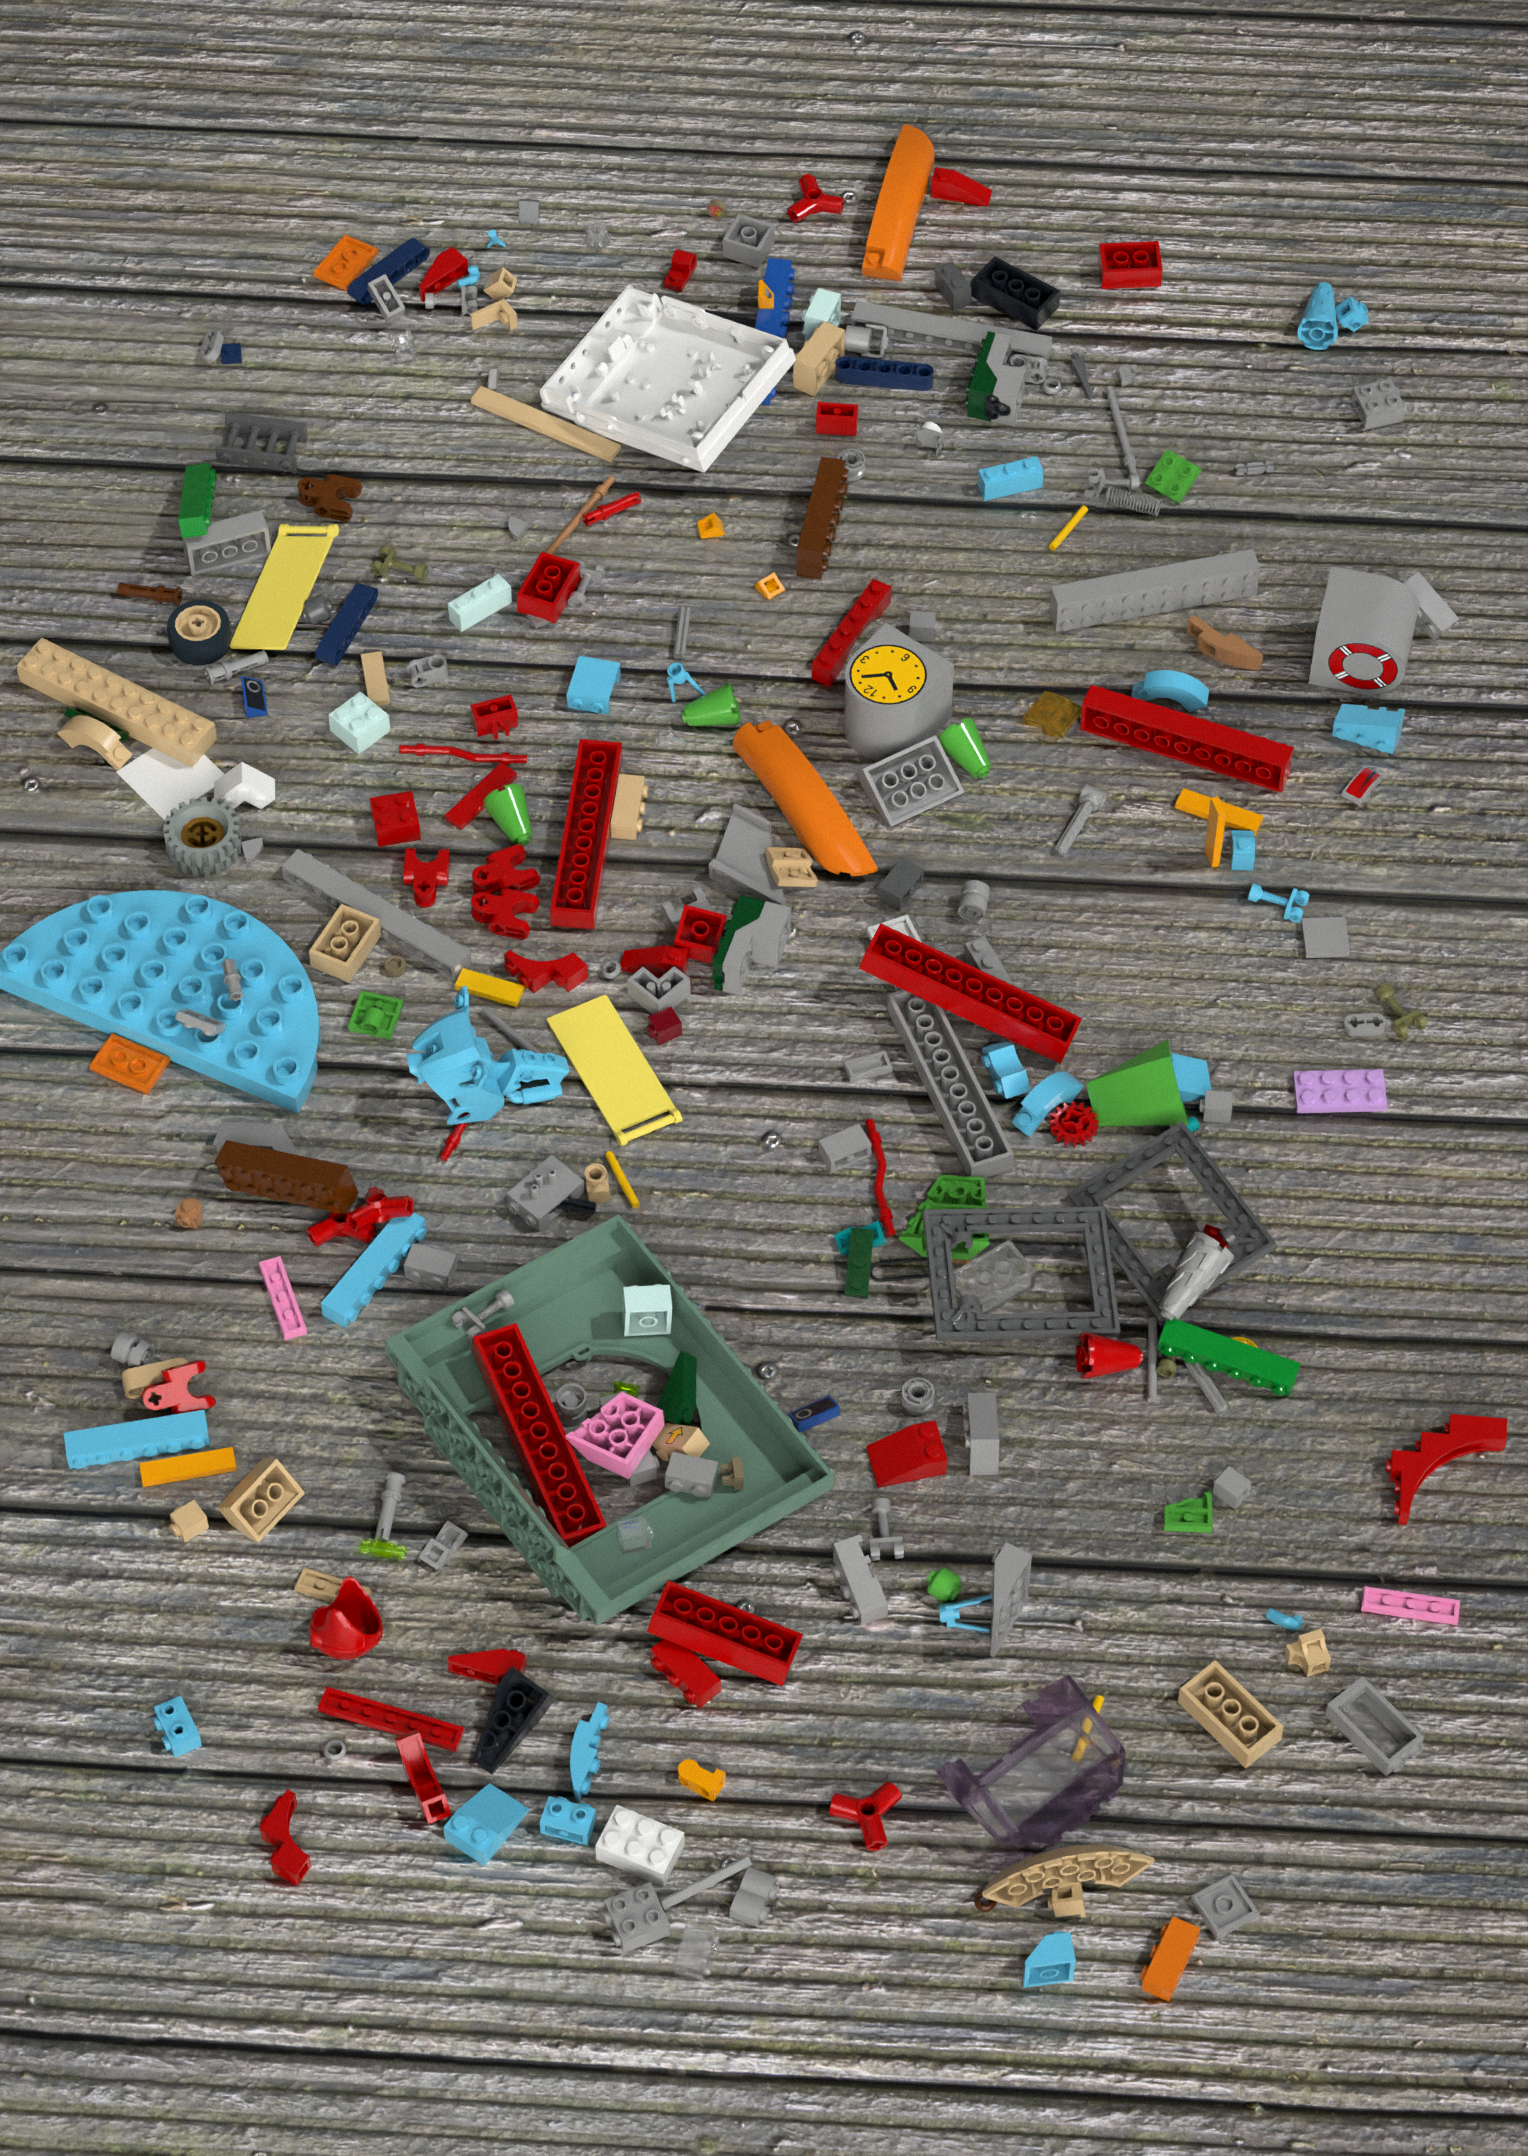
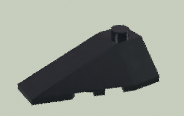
M511 1666L497 1685L492 1707L489 1709L488 1719L484 1731L481 1733L473 1761L493 1775L542 1719L556 1698Z

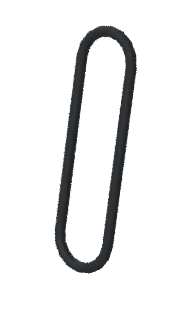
M927 1258L877 1262L871 1265L870 1277L878 1282L928 1278L929 1274L877 1278L872 1273L874 1267L879 1265L927 1261Z

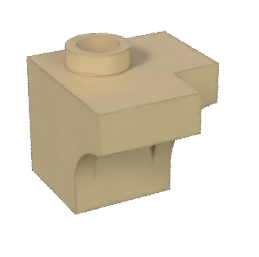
M1321 1629L1299 1635L1297 1642L1286 1645L1284 1657L1287 1664L1300 1666L1306 1677L1329 1670L1331 1657L1326 1648L1325 1636Z

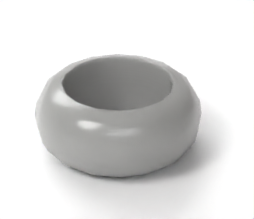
M1048 378L1043 382L1042 387L1047 394H1056L1061 389V383L1055 378ZM1052 384V385H1055L1056 387H1055V388H1049L1047 385Z
M608 960L601 968L602 975L607 979L616 978L621 972L620 963L616 960ZM616 966L612 973H606L609 967Z
M331 1740L324 1746V1755L331 1761H339L346 1754V1746L340 1740ZM333 1746H339L342 1749L337 1755H332L328 1751Z

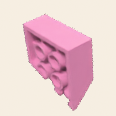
M621 1392L600 1408L601 1411L591 1419L587 1418L582 1422L581 1427L574 1432H569L565 1437L587 1460L629 1479L665 1424L663 1410Z

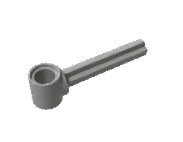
M1088 784L1084 786L1079 798L1081 806L1055 847V850L1060 855L1068 852L1091 812L1097 809L1101 810L1106 801L1107 792Z

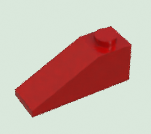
M935 167L931 180V198L989 206L992 195L991 189L955 170Z
M454 247L441 252L434 260L419 286L420 300L422 302L425 301V293H433L435 295L468 274V259Z
M664 945L624 950L620 964L621 971L636 973L644 967L655 977L661 978L675 966L686 975L689 965L688 949Z
M497 1649L449 1656L447 1660L449 1672L493 1685L500 1683L511 1666L523 1675L527 1668L526 1655L518 1650Z

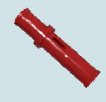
M634 491L606 505L601 504L597 506V509L582 514V519L586 518L583 522L588 527L598 521H606L610 516L640 504L641 499H637L640 495L637 491Z

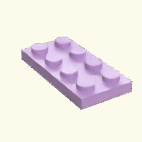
M1383 1069L1293 1072L1297 1113L1387 1111Z

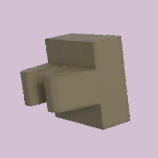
M733 1457L732 1462L720 1466V1474H729L728 1476H722L721 1482L722 1485L733 1486L734 1491L743 1490L744 1473L742 1458Z

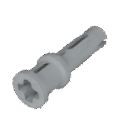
M263 650L229 663L223 661L220 665L212 668L205 667L204 674L208 684L211 686L216 681L231 679L232 675L267 664L269 660L266 652Z
M395 1472L385 1474V1489L381 1492L380 1496L383 1503L374 1536V1541L380 1544L382 1539H384L383 1544L389 1543L396 1505L401 1502L402 1496L400 1492L402 1485L406 1481L405 1476Z

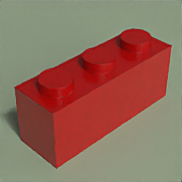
M666 1639L661 1640L650 1649V1662L654 1669L658 1672L662 1671L670 1685L674 1688L678 1687L690 1704L694 1703L700 1709L721 1692V1680L690 1649Z

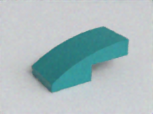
M879 1221L861 1228L874 1230L873 1248L887 1243ZM855 1226L834 1234L841 1255L849 1254L851 1228H856Z

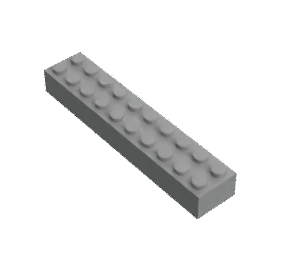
M1250 549L1051 586L1049 614L1055 631L1059 632L1257 595L1260 565L1254 550Z
M905 990L888 994V1013L967 1176L987 1178L1012 1170L1014 1153L943 1009Z

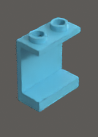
M579 656L567 692V707L609 715L610 696L615 682L619 683L621 677L620 663Z

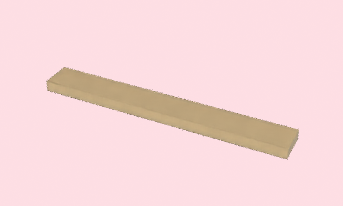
M480 386L471 398V404L608 462H612L621 450V444L486 387Z

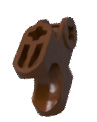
M332 474L327 475L324 481L311 477L302 478L297 485L300 492L298 498L302 505L314 507V512L321 517L340 521H349L353 514L351 505L340 499L357 498L363 488L362 484L356 479Z

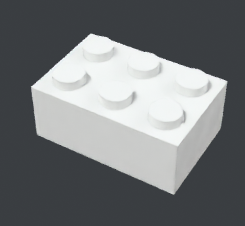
M616 1805L595 1846L596 1859L664 1887L685 1846L684 1832Z

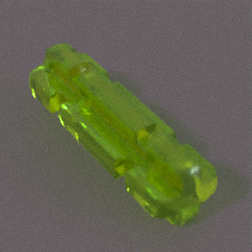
M364 1539L361 1541L360 1552L369 1555L372 1552L376 1556L390 1558L395 1556L396 1559H405L407 1546L399 1544L394 1546L393 1543L379 1541L372 1543V1540Z

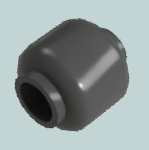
M319 594L304 601L302 613L306 622L317 625L331 618V611L334 608L330 599H325L323 595Z

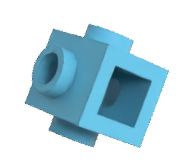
M1351 296L1335 307L1340 324L1353 332L1369 322L1366 305L1362 302L1359 303Z

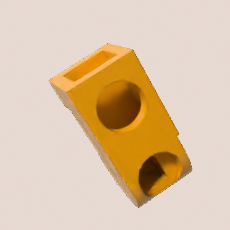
M691 1759L682 1761L678 1766V1777L681 1785L713 1802L715 1801L726 1783L724 1771L716 1769L714 1773H711L699 1767L698 1763Z

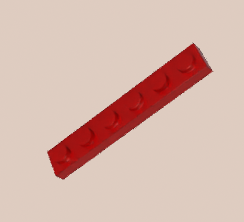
M326 1687L318 1706V1711L398 1736L418 1730L423 1743L452 1752H457L465 1732L462 1726L330 1687Z

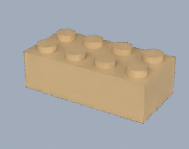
M1216 1660L1180 1688L1178 1703L1244 1768L1249 1767L1281 1740L1284 1726Z

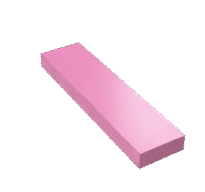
M281 1256L258 1262L284 1339L288 1340L307 1334V1329Z
M1364 1586L1361 1611L1457 1625L1460 1600Z

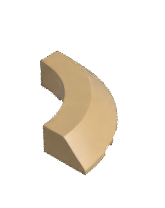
M1088 1844L1059 1848L1029 1857L999 1872L989 1881L982 1891V1896L1018 1908L1031 1899L1042 1895L1043 1889L1057 1886L1060 1889L1079 1885L1080 1881L1093 1880L1094 1884L1121 1887L1155 1863V1859L1145 1854L1113 1845Z

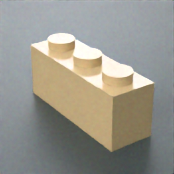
M619 774L610 824L611 838L637 840L638 832H642L643 819H640V817L645 815L646 802H643V800L648 798L649 785H645V776Z

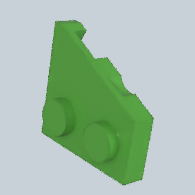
M1212 1491L1205 1492L1204 1497L1195 1500L1190 1497L1180 1503L1164 1506V1531L1212 1533Z

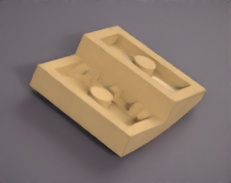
M766 847L767 863L777 886L816 887L818 879L810 868L813 860L805 848Z

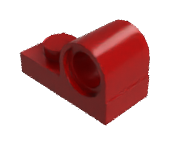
M676 249L672 256L671 270L663 282V287L682 293L697 267V255Z

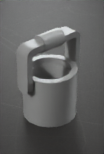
M865 324V327L847 325L845 351L861 353V357L882 359L888 347L889 337H887V328ZM872 329L883 330L879 346L880 355L869 354Z

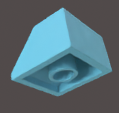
M1055 1931L1044 1936L1024 1963L1023 1988L1073 1981L1076 1959L1070 1932Z

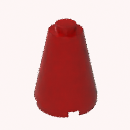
M1082 1332L1079 1335L1078 1340H1082L1081 1346H1076L1075 1358L1077 1372H1082V1375L1079 1376L1081 1379H1090L1136 1369L1142 1363L1143 1354L1137 1345L1088 1332Z

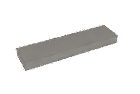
M742 1857L659 1900L662 1909L666 1910L752 1865L749 1857Z

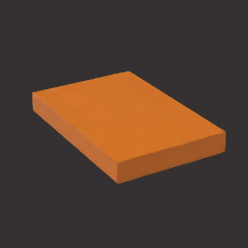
M344 235L313 271V277L347 291L350 283L358 278L379 254L378 248Z
M111 1033L90 1063L89 1068L91 1071L148 1094L171 1061L170 1057Z

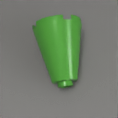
M731 682L685 705L684 710L681 711L683 722L688 723L689 726L741 724L740 710L737 699L732 694L734 689Z
M972 718L962 719V724L957 726L954 723L945 729L938 737L943 750L971 776L981 779L990 773L991 763L974 720Z
M508 784L504 786L505 790L499 792L496 789L488 794L483 800L484 807L514 845L520 844L524 846L530 842L533 836L525 792L520 784Z

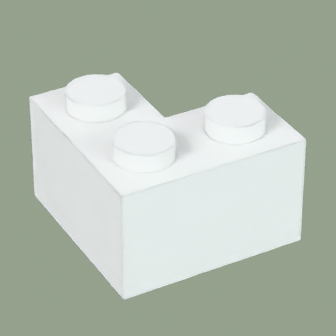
M241 762L214 782V798L219 800V805L223 801L227 803L229 809L236 808L244 801L262 809L275 800V779Z

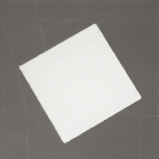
M155 748L150 749L116 771L164 820L167 815L171 816L170 811L174 807L177 810L180 809L179 803L184 801L186 805L190 804L189 799H197L213 789L214 782L224 775L205 755L192 768Z

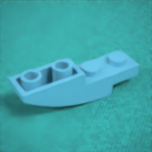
M599 1702L589 1723L579 1720L572 1741L570 1772L572 1791L577 1802H580L583 1794H588L591 1787L590 1778L592 1774L598 1772L601 1760H598L597 1750L601 1740L599 1735L602 1729L605 1730L607 1728L610 1716L608 1715L607 1705Z

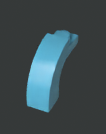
M1158 670L1146 673L1144 681L1133 684L1131 697L1144 701L1155 698H1169L1179 702L1190 713L1207 706L1209 689L1202 682L1188 674L1171 670Z
M1059 1071L1048 1076L1021 1102L1023 1107L1011 1123L1027 1136H1032L1045 1116L1055 1106L1063 1102L1072 1103L1084 1085L1065 1071Z

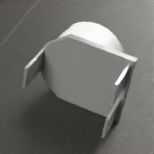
M925 422L914 435L912 444L917 438L923 445L937 449V456L939 450H942L943 433L937 424Z

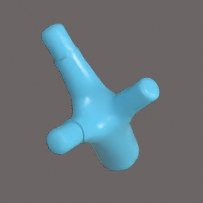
M495 230L488 232L490 241L487 248H490L495 243L502 247L506 246L498 238Z

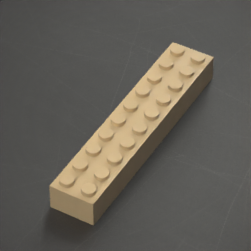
M41 638L17 664L20 682L70 707H79L129 732L128 736L192 768L217 740L214 722L44 638Z

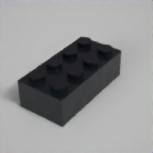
M996 256L972 279V297L1036 331L1059 308L1060 290Z

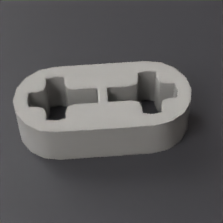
M211 329L203 339L200 357L208 364L214 362L219 357L224 336L218 329Z
M1379 1013L1350 1014L1344 1020L1343 1030L1347 1035L1353 1037L1378 1036L1385 1031L1386 1018Z

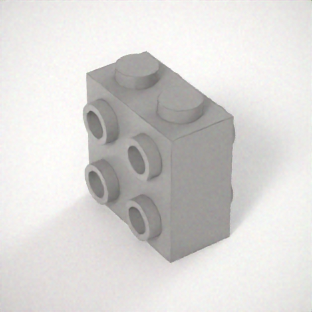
M1392 379L1353 387L1351 402L1365 430L1403 422L1407 406L1405 401H1402L1399 388L1394 385Z
M651 1882L604 1900L605 1909L602 1910L606 1925L611 1924L613 1928L611 1936L616 1946L620 1945L623 1953L670 1935V1924Z

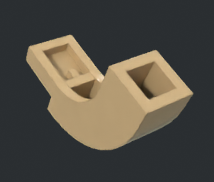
M78 715L70 718L57 733L71 748L77 745L91 747L116 771L132 756V753L119 741L121 737L114 730L88 716Z

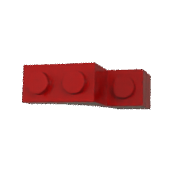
M512 950L504 954V968L507 973L514 975L525 989L528 988L533 994L552 980H554L558 987H563L567 992H570L588 979V965L574 952L551 961L530 960L519 956Z
M414 1730L394 1738L407 1781L415 1792L421 1814L427 1823L430 1824L451 1816L446 1795L433 1771L419 1731Z
M287 1789L283 1796L280 1795L276 1799L271 1813L263 1817L259 1828L261 1838L277 1847L270 1858L273 1873L298 1886L311 1868L310 1856L295 1844L290 1835V1820L297 1806L296 1794Z

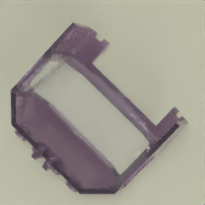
M1069 1674L1041 1689L1037 1693L1039 1698L1032 1703L1027 1699L1021 1704L1038 1729L977 1777L972 1774L962 1759L953 1763L949 1760L944 1764L945 1767L940 1768L936 1772L955 1799L1001 1846L1041 1848L1049 1844L1053 1847L1063 1839L1061 1836L1063 1832L1067 1829L1069 1832L1073 1831L1079 1825L1086 1823L1090 1816L1101 1811L1099 1804L1103 1800L1107 1803L1118 1795L1116 1790L1123 1785L1126 1750Z

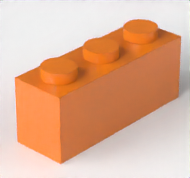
M1172 1916L1169 1924L1164 1923L1159 1935L1162 1940L1159 1945H1154L1149 1957L1152 1959L1150 1966L1145 1965L1140 1975V1980H1143V1991L1170 2002L1197 1944L1201 1928Z

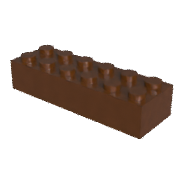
M821 457L797 547V576L821 580L823 572H827L829 563L827 557H831L833 548L831 541L836 539L837 529H835V526H839L841 518L839 511H843L845 498H843V495L848 493L849 483H845V481L847 482L849 469H846V460Z
M229 1140L225 1141L215 1160L226 1188L234 1192H245L252 1196L259 1195L272 1200L287 1201L294 1205L301 1204L313 1209L319 1208L329 1210L332 1213L343 1214L349 1213L358 1195V1190L347 1165Z

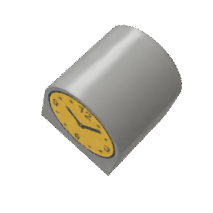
M885 623L853 654L845 669L844 733L849 745L860 755L874 761H881L933 737L951 719L954 664L888 623Z

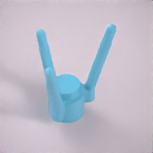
M675 662L668 667L669 677L666 680L669 684L672 702L676 701L674 683L683 684L686 680L701 696L706 695L689 673L686 672L681 663Z
M989 1595L954 1603L939 1604L941 1623L947 1622V1628L957 1627L988 1633L990 1632L989 1628L955 1622V1619H960L959 1608L979 1604L992 1598Z

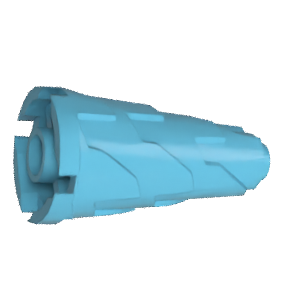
M1320 282L1313 288L1297 330L1299 341L1301 342L1302 340L1305 347L1314 350L1329 348V344L1332 342L1334 344L1338 335L1334 291L1332 286L1326 282Z

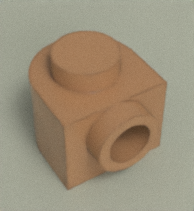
M195 1198L182 1200L175 1211L176 1223L185 1228L191 1227L197 1230L203 1220L201 1203Z

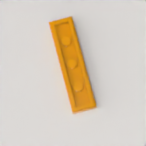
M1183 788L1175 803V808L1208 819L1211 797ZM1222 802L1226 811L1225 826L1241 831H1254V836H1256L1264 816Z
M1218 796L1210 800L1204 850L1212 868L1220 864L1226 811Z
M233 1447L139 1463L143 1487L237 1471Z

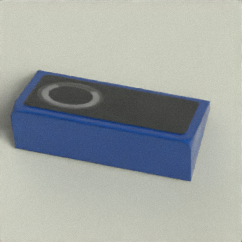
M241 676L246 717L268 715L263 681Z
M827 1396L788 1413V1416L791 1418L796 1430L803 1432L839 1416L840 1406L830 1396Z

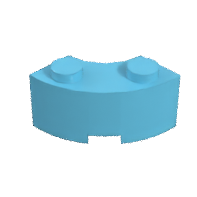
M1005 1040L982 1048L983 1055L981 1056V1061L984 1068H988L997 1094L1001 1093L1007 1099L1031 1091L1026 1070L1021 1065L1012 1043Z

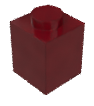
M671 1006L648 1016L646 1031L651 1039L654 1038L656 1043L661 1045L682 1035V1022Z

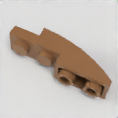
M1194 615L1188 619L1186 633L1198 641L1197 649L1231 666L1257 671L1261 669L1263 654L1245 643L1242 638L1232 633L1224 637L1221 632L1214 630L1205 621L1200 620Z

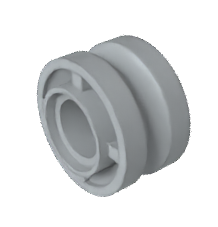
M845 449L838 454L837 459L846 460V469H849L847 481H856L864 476L866 458L860 450Z
M912 1378L906 1381L902 1387L901 1403L903 1408L912 1415L928 1413L934 1405L935 1390L933 1385L924 1378Z

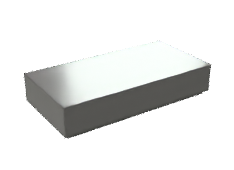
M886 1050L843 1061V1067L850 1083L893 1072V1067Z

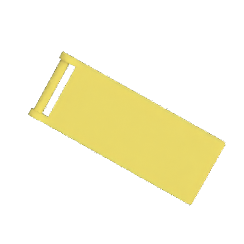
M280 524L277 539L231 640V649H286L303 611L304 601L309 597L333 539L339 534L337 524H330L329 526H289L288 524ZM289 534H327V537L289 536Z
M607 995L600 996L547 1018V1024L614 1133L620 1147L627 1145L628 1141L666 1125L682 1122L679 1110L672 1103ZM667 1111H669L670 1115H667L663 1118H660L639 1128L631 1130L627 1133L622 1132V1130L627 1129L631 1126H634L638 1123L646 1121Z

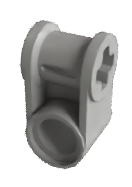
M1015 354L1010 358L1009 366L1026 369L1025 382L1041 384L1046 380L1045 369L1048 365L1046 359Z
M441 654L412 660L406 665V670L411 675L410 682L416 688L442 682L449 675L446 658Z

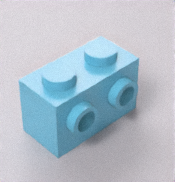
M181 1696L154 1707L156 1716L152 1717L157 1731L162 1730L164 1737H161L164 1747L166 1751H172L174 1758L202 1746L200 1735Z
M549 1796L540 1819V1833L588 1846L597 1820L596 1809L586 1803L576 1804L569 1802L563 1797L554 1798Z

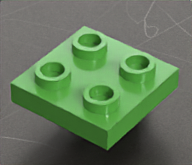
M1167 449L1145 481V485L1180 505L1202 470L1200 467Z
M361 991L348 1025L349 1031L392 1040L404 1007V1000Z

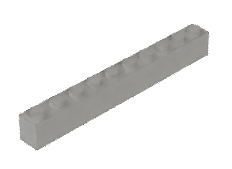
M862 301L856 302L851 317V326L865 327V324L886 327L889 339L974 355L981 353L982 338L986 339L988 331L995 332V334L1000 333L1012 336L1010 358L1015 354L1042 357L1048 363L1052 350L1051 336ZM872 329V336L881 337L883 335V330Z
M297 849L282 865L284 880L335 910L343 904L380 919L382 938L454 981L458 979L462 968L467 969L472 964L471 951L465 945L456 943L448 935L441 934L431 925L419 921L413 914H407L396 904L385 901L379 894L370 892L362 884L353 882L345 874L338 873L331 869L328 864L314 859L311 854Z

